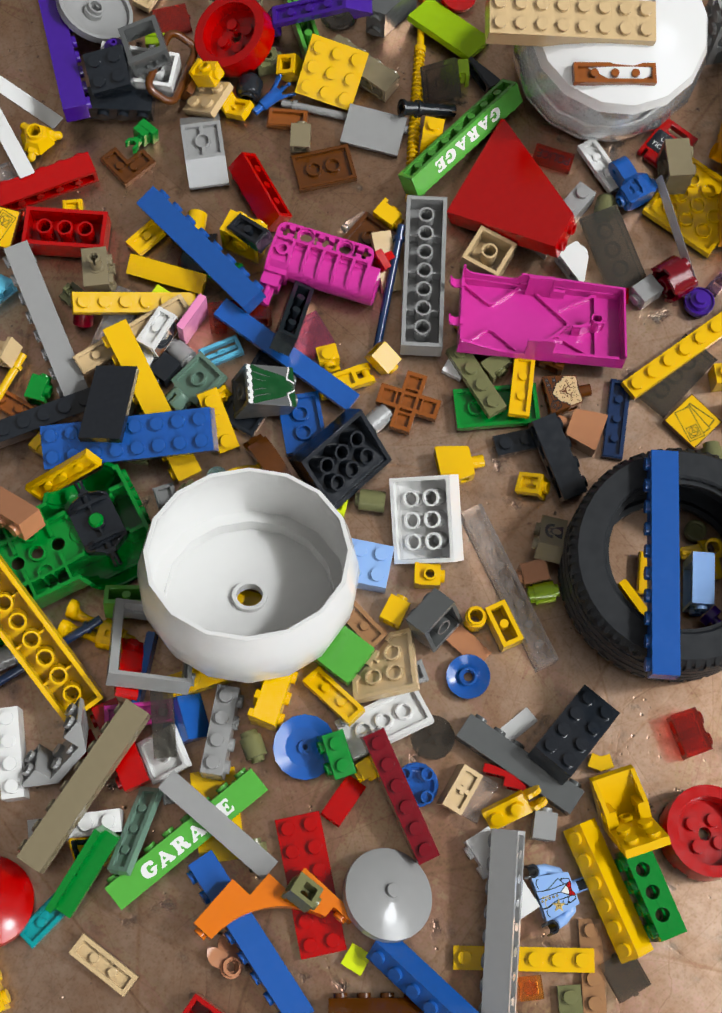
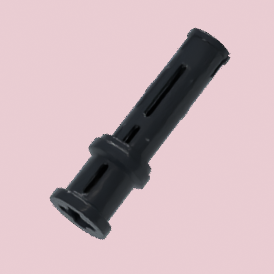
M400 99L397 105L399 117H405L406 115L414 116L415 118H420L422 115L455 117L456 113H452V111H457L455 104L423 103L421 100L413 102Z

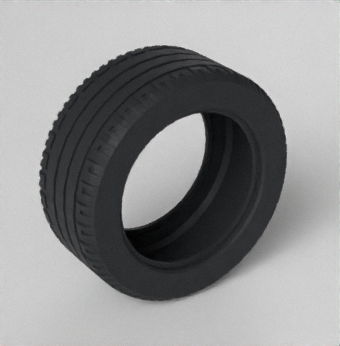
M667 448V451H679V509L702 518L722 536V459L718 455H713L709 452L701 453V450ZM650 451L647 454L640 453L632 456L629 460H624L613 466L612 470L610 469L604 473L588 490L567 527L563 554L558 568L562 600L565 601L566 611L569 618L573 619V625L579 634H582L585 637L586 643L592 649L595 648L598 651L597 654L606 661L610 660L614 666L623 671H631L630 674L642 678L647 677V671H644V659L647 657V648H644V635L647 634V625H644V615L630 604L616 584L609 561V543L613 526L629 514L643 509L644 501L647 500V492L643 490L644 479L647 478V471L643 469V461ZM722 621L703 628H680L681 676L676 680L649 678V680L661 682L664 680L668 682L693 681L722 671Z

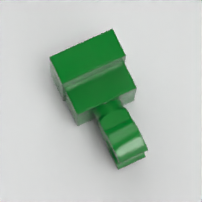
M143 118L133 128L134 137L128 138L125 141V147L128 148L130 145H134L132 151L135 154L139 151L141 144L144 147L149 143L154 145L159 141L158 129Z

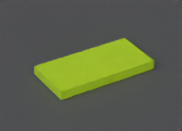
M425 0L407 17L409 23L462 59L469 60V57L476 56L488 45L485 44V34L435 0Z

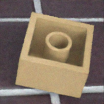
M481 225L461 258L460 268L463 269L464 264H466L467 269L472 272L502 276L515 255L517 244Z

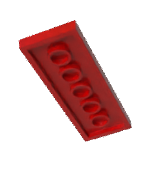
M315 811L275 820L287 886L293 877L306 868L336 895L320 812ZM292 909L301 960L347 950L342 924L333 916L335 913L333 910L326 917L320 918L308 912L304 913L301 910Z

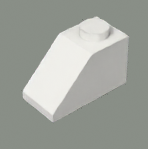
M575 241L568 245L564 251H561L559 257L555 258L554 262L568 280L585 281L589 255L587 249L580 245L578 241Z

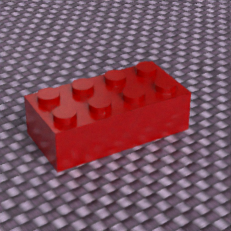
M26 206L21 242L28 241L33 255L81 258V249L106 246L108 251L111 220L106 211Z

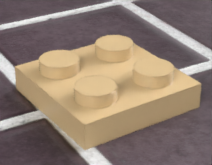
M220 81L216 87H197L193 95L188 99L183 111L186 115L215 118L234 87L230 82Z

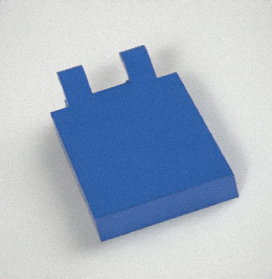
M318 391L295 394L298 397V404L295 409L288 415H280L287 457L295 455L325 429Z

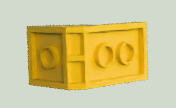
M631 764L589 778L602 827L627 859L671 844L669 835L652 817L648 799L635 768Z

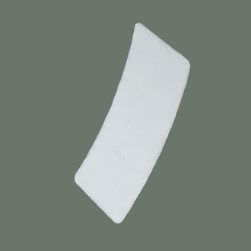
M526 707L500 729L506 733V738L513 741L534 725L537 719Z

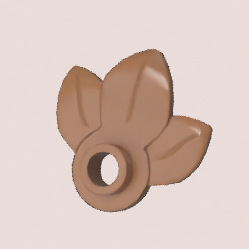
M224 931L218 939L217 947L207 948V960L211 966L219 968L224 978L234 979L241 974L243 964L237 956L239 949L235 943L231 945L224 935L226 931ZM229 962L234 964V970L231 972L227 970Z

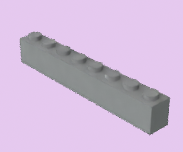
M25 240L4 248L6 256L3 257L7 269L11 268L14 273L10 277L14 286H19L21 293L18 296L22 306L27 305L29 311L25 313L29 323H34L36 330L33 331L38 343L42 342L44 349H41L45 362L50 361L52 366L48 368L53 380L57 379L59 386L56 387L59 397L62 398L88 388L82 372L72 358L75 354L28 241Z
M491 828V833L488 836L490 857L487 859L489 879L485 885V893L488 895L487 905L484 908L486 929H484L482 940L485 944L484 953L481 957L483 978L480 981V992L482 993V1002L479 1004L478 1012L516 1013L525 831Z

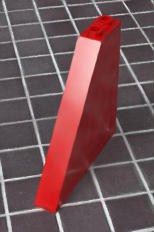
M501 118L447 210L449 221L451 224L478 232L482 225L513 241L518 246L558 258L561 251L566 249L570 235H573L576 231L577 224L575 223L574 214L506 120Z

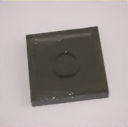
M453 57L420 67L424 103L440 104L462 98L457 58Z

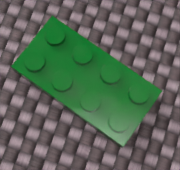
M533 383L529 419L508 416L511 385L494 386L507 405V409L489 419L468 388L453 389L452 395L457 431L528 426L529 423L540 418L536 383Z

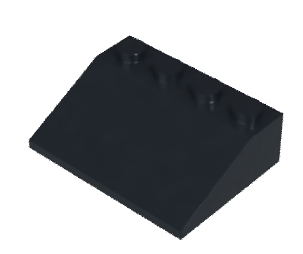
M347 408L293 455L289 462L301 480L320 490L337 510L392 459L362 409Z

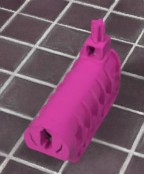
M283 222L276 230L266 257L264 272L260 279V284L264 287L262 292L266 298L260 304L262 307L269 306L273 293L278 295L281 285H286L288 281L292 283L298 281L315 290L372 306L380 285L381 269L372 266L374 251L367 245L294 223ZM286 229L290 230V233L283 235V231H286ZM305 234L312 237L309 242L301 241L300 238ZM325 240L329 241V245L326 247L322 246ZM335 243L337 244L336 251L333 250V246H335ZM346 246L351 251L348 254L341 253L340 248ZM354 249L357 250L356 257L353 256V255H354ZM364 252L368 253L369 257L362 259Z

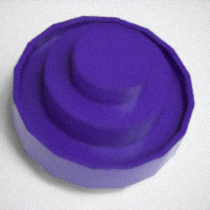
M702 287L694 288L693 291L686 294L683 300L685 310L694 317L707 316L715 305L712 293Z

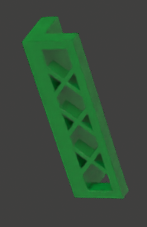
M103 825L95 828L45 910L52 913L57 909L68 918L73 917L121 837Z

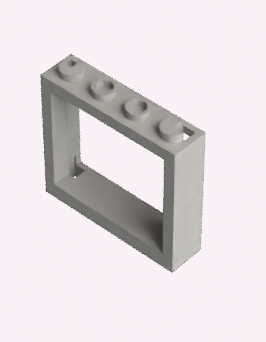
M116 598L112 617L106 685L188 695L190 686H194L196 673H192V667L184 662L182 678L118 670L123 617L140 620L147 619L143 611L142 601Z

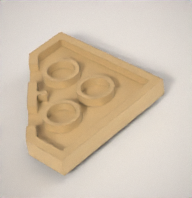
M410 628L389 632L381 648L375 650L365 663L367 666L360 675L357 674L352 680L353 698L359 704L420 690L414 636Z

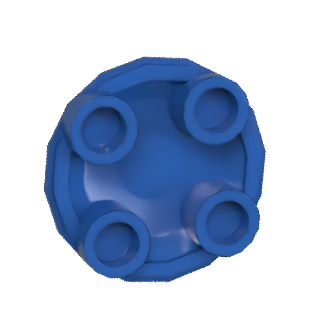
M418 762L403 766V773L418 806L424 807L430 804L437 795L439 786L434 771L426 764Z

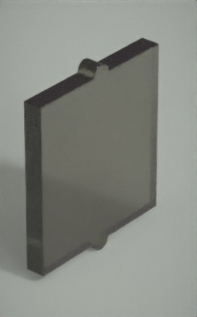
M612 954V958L599 965L619 1003H623L632 996H638V992L651 985L638 959L621 964L618 955Z

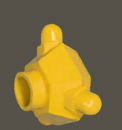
M22 122L20 124L23 150L26 151L29 162H34L36 156L42 155L55 144L54 141L61 140L63 137L62 132L54 131L37 123L27 124Z

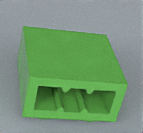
M344 625L324 654L314 660V662L348 687L372 656L375 648Z

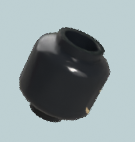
M253 72L241 75L236 88L237 96L240 99L251 100L252 103L258 101L262 94L263 81Z

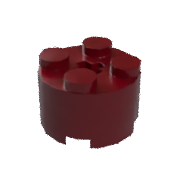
M673 255L651 268L653 271L652 275L664 288L662 293L666 297L664 300L668 303H674L698 286V281L690 270V262L685 257L681 259Z

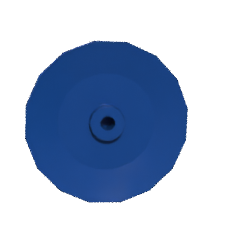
M303 714L293 716L281 724L274 736L272 748L275 761L283 772L292 778L301 780L317 778L325 772L323 768L325 761L323 755H320L316 742H318L317 736L332 731L328 723L317 716Z

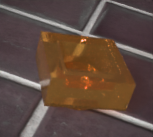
M541 974L518 977L520 1002L544 999Z

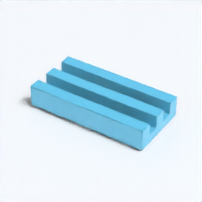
M237 335L198 349V352L201 351L205 355L235 342V345L220 349L206 356L216 366L245 355Z

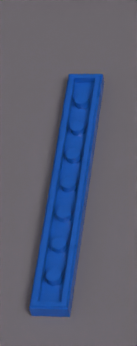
M227 298L214 312V317L283 367H292L294 375L344 411L347 408H351L360 397V394L295 347H293L289 356L269 348L274 332Z

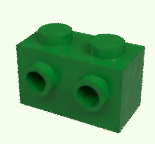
M337 729L317 736V749L319 754L323 755L325 761L323 768L326 776L330 777V780H337L357 773L343 729Z

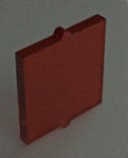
M185 3L152 10L162 33H166L169 30H178L183 34L192 32L191 16L187 12Z

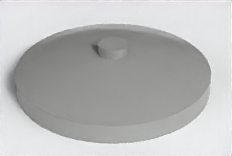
M56 0L57 10L64 23L77 35L95 43L101 44L102 41H107L110 38L121 39L118 28L133 23V11L128 0Z
M390 848L370 850L362 854L351 864L344 877L342 897L345 910L356 928L367 937L383 943H398L415 935L427 922L432 907L431 887L422 868L405 853Z

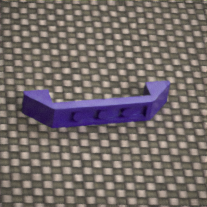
M298 0L273 6L268 11V14L272 18V25L275 29L274 37L282 36L281 27L345 12H350L352 17L357 19L373 15L372 0Z

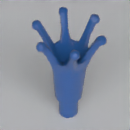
M282 74L275 76L274 84L269 92L252 109L256 116L263 110L266 111L279 100L296 96L295 92L282 95V92L291 85L290 82L285 86L282 85L279 89L277 88Z

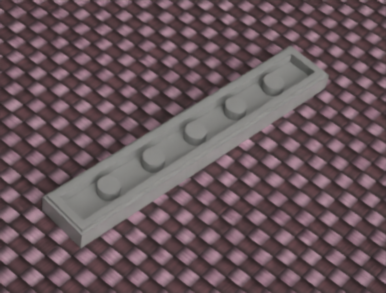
M175 770L158 787L261 879H264L278 863L271 854Z

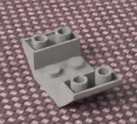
M219 114L215 118L200 116L180 118L190 190L229 185Z
M79 698L75 704L71 703L65 711L66 720L63 724V738L66 740L63 744L59 743L53 752L39 744L34 751L30 750L24 758V762H26L25 767L22 771V786L33 787L59 783L85 754L89 726L84 699Z

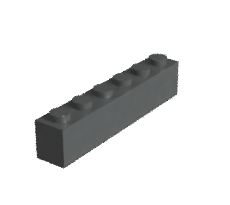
M470 714L455 737L458 742L490 764L514 775L527 789L534 785H539L541 792L537 795L538 797L544 796L548 801L547 803L566 816L571 814L585 792L581 789L580 783L570 778L561 785L527 756L529 753L524 750L525 746L517 740L510 741L505 737L506 733L497 727L491 728L486 724L487 720L482 716Z

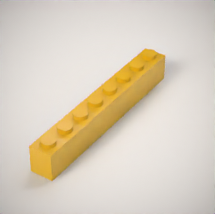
M124 319L103 329L104 336L101 338L107 349L111 348L114 353L111 356L114 365L137 366L139 369L132 399L135 405L139 404L142 412L139 414L172 411L127 320ZM194 454L161 458L163 462L168 461L171 467L168 469L169 475L173 481L177 480L179 484L202 473Z

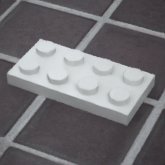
M419 691L382 698L365 706V713L350 727L341 719L334 721L337 729H343L353 761H356L368 755L360 735L381 726L384 728L390 743H393L433 724L434 718Z

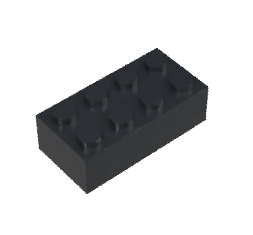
M584 684L527 756L563 785L575 773L620 712Z

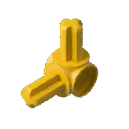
M719 539L699 540L695 545L680 547V558L684 560L693 551L708 552L707 545L708 543L712 544L714 547L713 553H715V580L722 579L719 558H722V542Z

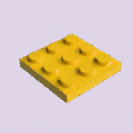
M312 33L294 92L348 110L350 103L353 104L369 53Z

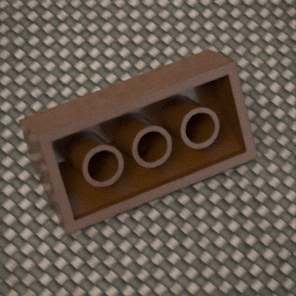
M370 992L357 993V997H347V993H333V997L328 998V1013H424L405 994L404 997H394V992H380V997H371Z

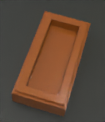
M270 107L268 110L267 128L291 130V123H296L297 121L307 122L308 111Z

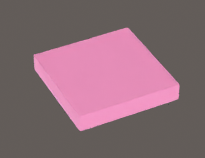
M201 293L198 294L177 323L179 340H182L185 344L189 342L209 314L207 298Z

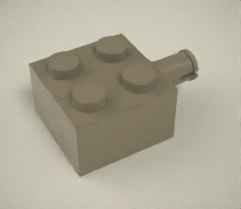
M106 246L81 249L83 286L85 291L118 292L117 283L114 280V275H116L115 263H113L112 254H108Z

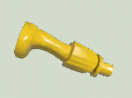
M71 599L66 609V618L81 623L84 621L88 622L94 618L81 610L78 600ZM107 618L102 620L103 623L95 628L98 630L97 632L86 633L81 637L94 642L97 648L109 650L112 620ZM62 619L57 631L64 637L79 628V626L71 621ZM122 628L121 638L136 639L135 636L128 634V630Z

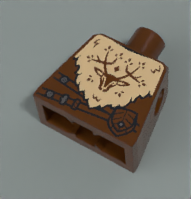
M575 375L542 376L540 381L547 415L556 413L558 417V415L569 414L574 409L581 408L583 397L592 396L590 384L579 386Z

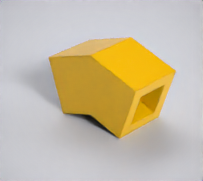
M591 753L585 768L600 773L614 768L610 754L599 756Z

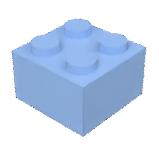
M352 538L360 570L357 589L385 594L394 546Z

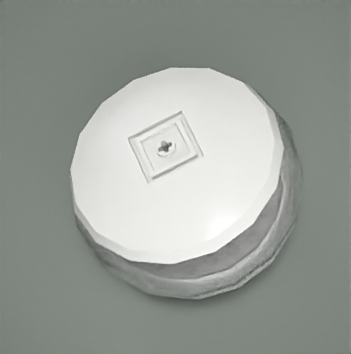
M643 0L656 1V43L654 46L615 43H580L545 47L513 45L512 58L526 98L549 124L578 139L617 142L655 130L688 102L706 64L708 16L702 0ZM573 62H611L613 64L634 66L641 63H656L657 84L655 86H573L572 64ZM595 67L598 69L599 74L606 78H613L611 71L614 68L620 72L617 78L644 79L650 77L652 67ZM633 69H639L640 75L637 78L631 75Z

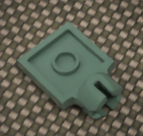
M200 351L171 379L174 387L165 395L168 404L176 411L186 410L191 405H196L199 408L200 403L196 394L215 386L219 389L228 380V377Z

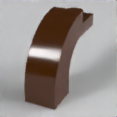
M259 434L251 437L243 444L246 452L254 459L260 469L287 473L292 476L285 462L266 436L263 437Z

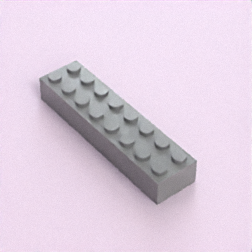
M407 195L400 355L441 357L447 197Z

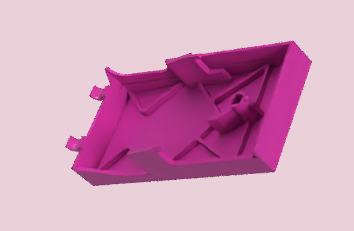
M466 264L463 266L460 279H454L451 275L450 285L454 288H459L458 317H454L449 313V324L457 326L456 352L622 369L627 358L626 288L522 273L518 277L509 278L472 272L467 269Z

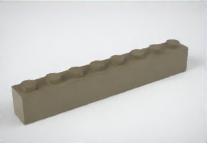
M128 699L116 706L113 712L115 716L110 722L107 721L100 730L102 734L99 739L92 741L87 748L88 754L85 759L79 760L73 769L75 773L71 779H66L59 789L61 793L57 799H52L45 809L47 811L46 815L42 820L38 819L32 827L31 831L33 833L28 840L24 839L18 847L17 851L19 853L16 857L37 872L45 873L151 719L149 713Z

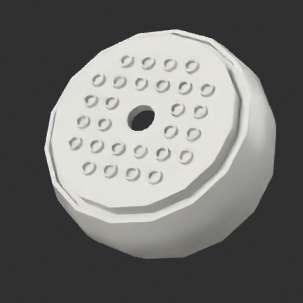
M255 468L212 473L178 490L152 519L137 567L144 614L171 653L179 660L208 677L244 683L289 676L321 657L350 619L360 575L359 563L349 528L342 515L320 490L287 473ZM253 589L260 592L262 600L256 605L246 606L241 604L237 597L240 592Z

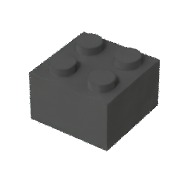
M436 588L427 593L422 602L412 609L405 619L415 639L432 652H435L463 622L455 602Z

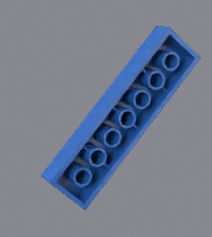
M212 407L128 416L122 443L80 442L78 435L82 422L40 426L45 470L54 468L86 448L101 458L102 464L106 462L119 463L219 451L215 409Z

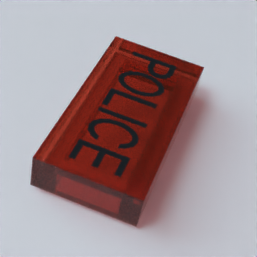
M537 143L533 159L539 166L569 174L575 154Z

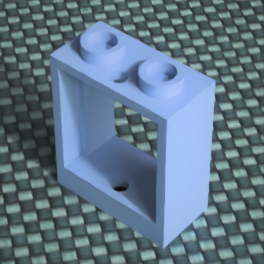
M693 551L683 562L682 612L689 613V616L699 617L715 605V553Z

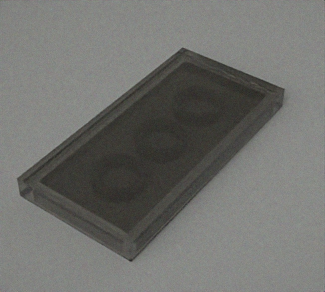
M617 204L579 219L605 285L628 288L647 277Z
M685 334L679 341H681L683 338H685V337L688 336V335ZM704 350L639 398L661 417L665 418L718 359L707 350Z

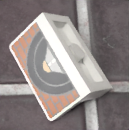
M158 306L136 338L138 344L151 350L155 357L159 358L178 332L177 323L179 320L177 316Z

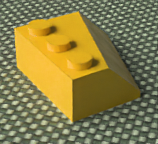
M296 671L286 677L260 681L262 688H257L253 698L254 709L249 708L247 714L251 725L277 732L278 726L280 727L284 723L286 714H282L285 705L289 706L292 693L289 690L291 684H296L299 672Z

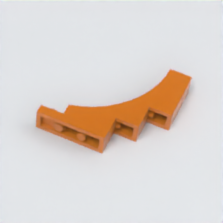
M304 868L301 872L324 889L319 896L321 902L315 910L310 909L307 912L324 918L333 910L335 912L333 916L341 924L345 922L348 925L351 924L352 921L345 910L344 903L312 873ZM270 874L263 879L251 894L247 893L232 879L193 923V926L196 927L194 932L202 940L206 938L211 940L228 924L250 913L274 908L300 909L288 899L284 900L281 897L286 888Z

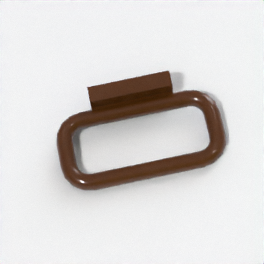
M169 30L164 34L166 45L168 47L171 38H176L190 48V55L173 96L168 97L154 88L153 81L159 68L148 72L145 79V87L148 93L166 105H174L180 99L186 101L193 95L197 86L189 74V70L198 56L195 42L178 30Z

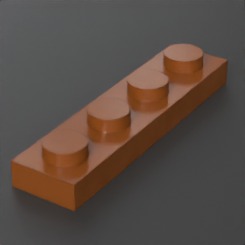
M573 62V86H655L657 84L656 63H641L632 66L613 64L611 62ZM595 67H652L650 77L628 79L617 78L620 72L614 68L611 71L613 78H606L599 74L598 69ZM639 69L632 70V77L637 78L640 75Z

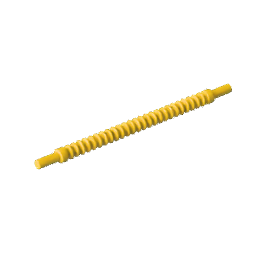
M417 29V42L414 46L412 97L410 98L413 102L415 100L422 101L423 96L422 82L424 81L423 72L426 46L424 45L425 33L420 29ZM409 117L408 151L406 152L407 166L419 155L418 141L420 140L419 126L421 125V117Z

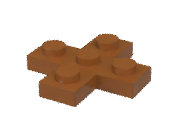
M408 370L402 389L385 383L381 384L375 404H383L387 408L394 410L389 429L409 435L415 416L432 422L436 421L442 401L422 395L428 376Z

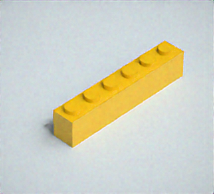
M595 818L564 830L565 838L621 964L640 958L654 950Z

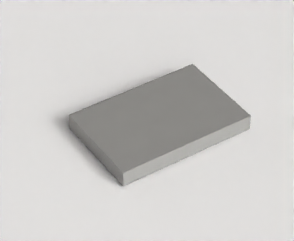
M350 103L340 143H348L350 146L397 157L407 117H399L395 114Z

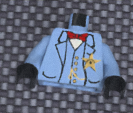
M548 864L524 865V868H527L529 871V876L524 877V879H529L545 922L541 926L542 928L545 926L549 927L550 933L547 937L557 934L559 929L570 921L576 912V905L579 904L577 894L588 890V887L583 877L571 881L569 873L563 872L560 867Z

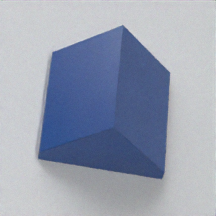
M201 694L182 695L172 698L174 723L162 724L163 728L176 724L184 745L207 738L209 722Z

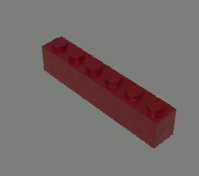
M379 726L360 735L415 862L421 865L439 856L438 849L384 728Z

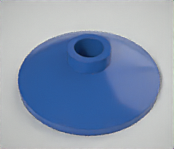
M465 654L458 656L450 663L446 672V681L450 690L455 695L465 699H472L483 694L488 688L490 670L480 657ZM465 673L472 674L471 681L464 679Z

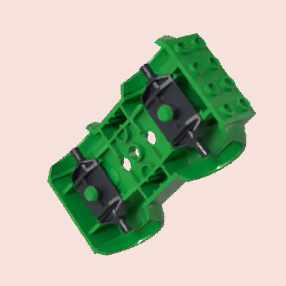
M106 462L100 470L83 480H79L78 483L75 482L73 485L61 490L44 493L43 503L36 507L40 509L46 526L25 541L18 536L14 537L4 527L0 528V555L42 609L88 585L95 589L105 590V585H127L138 578V561L151 520L145 507L141 506L143 504L126 470H120L118 464ZM58 538L65 541L63 549H53V541ZM35 549H43L42 557L38 559L32 557ZM16 558L24 560V567L20 570L12 568V562ZM0 638V647L6 645Z

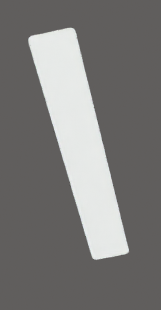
M0 76V93L51 128H55L63 119L59 114Z
M0 108V142L20 178H24L35 171Z
M660 175L656 179V183L681 259L685 257L690 262V270L696 278L663 176Z

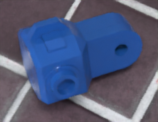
M622 156L608 165L610 175L619 187L615 198L619 207H623L625 211H630L652 199L658 188L656 181L650 178L647 173H638L626 156Z

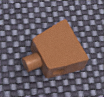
M574 409L571 418L558 415L563 422L564 428L562 429L566 430L564 435L569 437L572 447L592 457L596 451L608 415L582 409Z

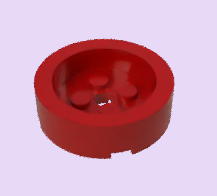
M215 0L203 12L197 23L194 36L196 51L203 61H218L225 73L223 76L240 77L242 73L250 69L255 70L268 56L275 36L272 18L256 0ZM241 36L240 41L235 42L234 37Z
M714 785L693 786L672 798L660 815L658 824L669 835L671 842L670 845L661 847L668 862L674 868L687 875L688 878L702 882L717 881L722 879V788ZM700 828L709 833L707 841L699 837L698 832Z

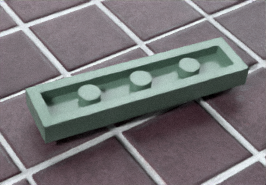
M140 787L121 833V839L116 845L107 867L110 873L131 876L163 796V792L159 788Z

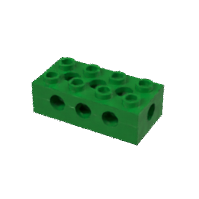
M621 851L615 853L616 859H614L619 873L622 872L625 878L623 882L628 893L634 899V907L638 916H641L643 920V927L648 938L652 942H663L687 932L653 851L629 859ZM636 866L640 868V876L636 872ZM646 888L650 891L649 898L646 895ZM656 911L659 912V920L656 918Z

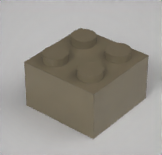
M689 138L665 139L656 158L658 177L660 175L663 176L669 195L685 194L688 186L691 185L693 176L696 175V165L692 162L694 149L693 146H690Z

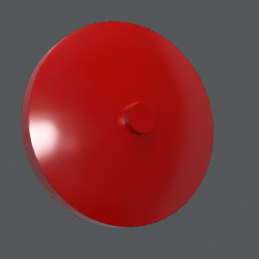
M0 856L1 947L10 943L22 933L31 918L34 907V890L28 875L18 864Z

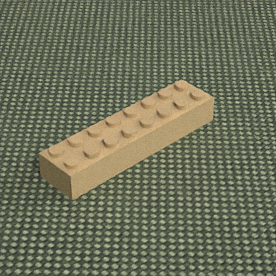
M486 0L485 44L545 47L580 43L654 46L656 43V1Z

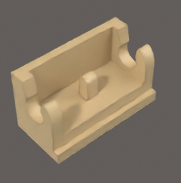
M458 764L436 804L449 809L453 814L462 816L483 775L465 764Z

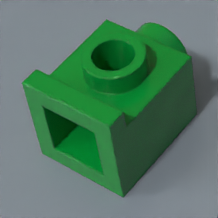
M32 373L24 394L26 401L36 406L48 403L47 398H50L53 392L52 377L40 373V375Z

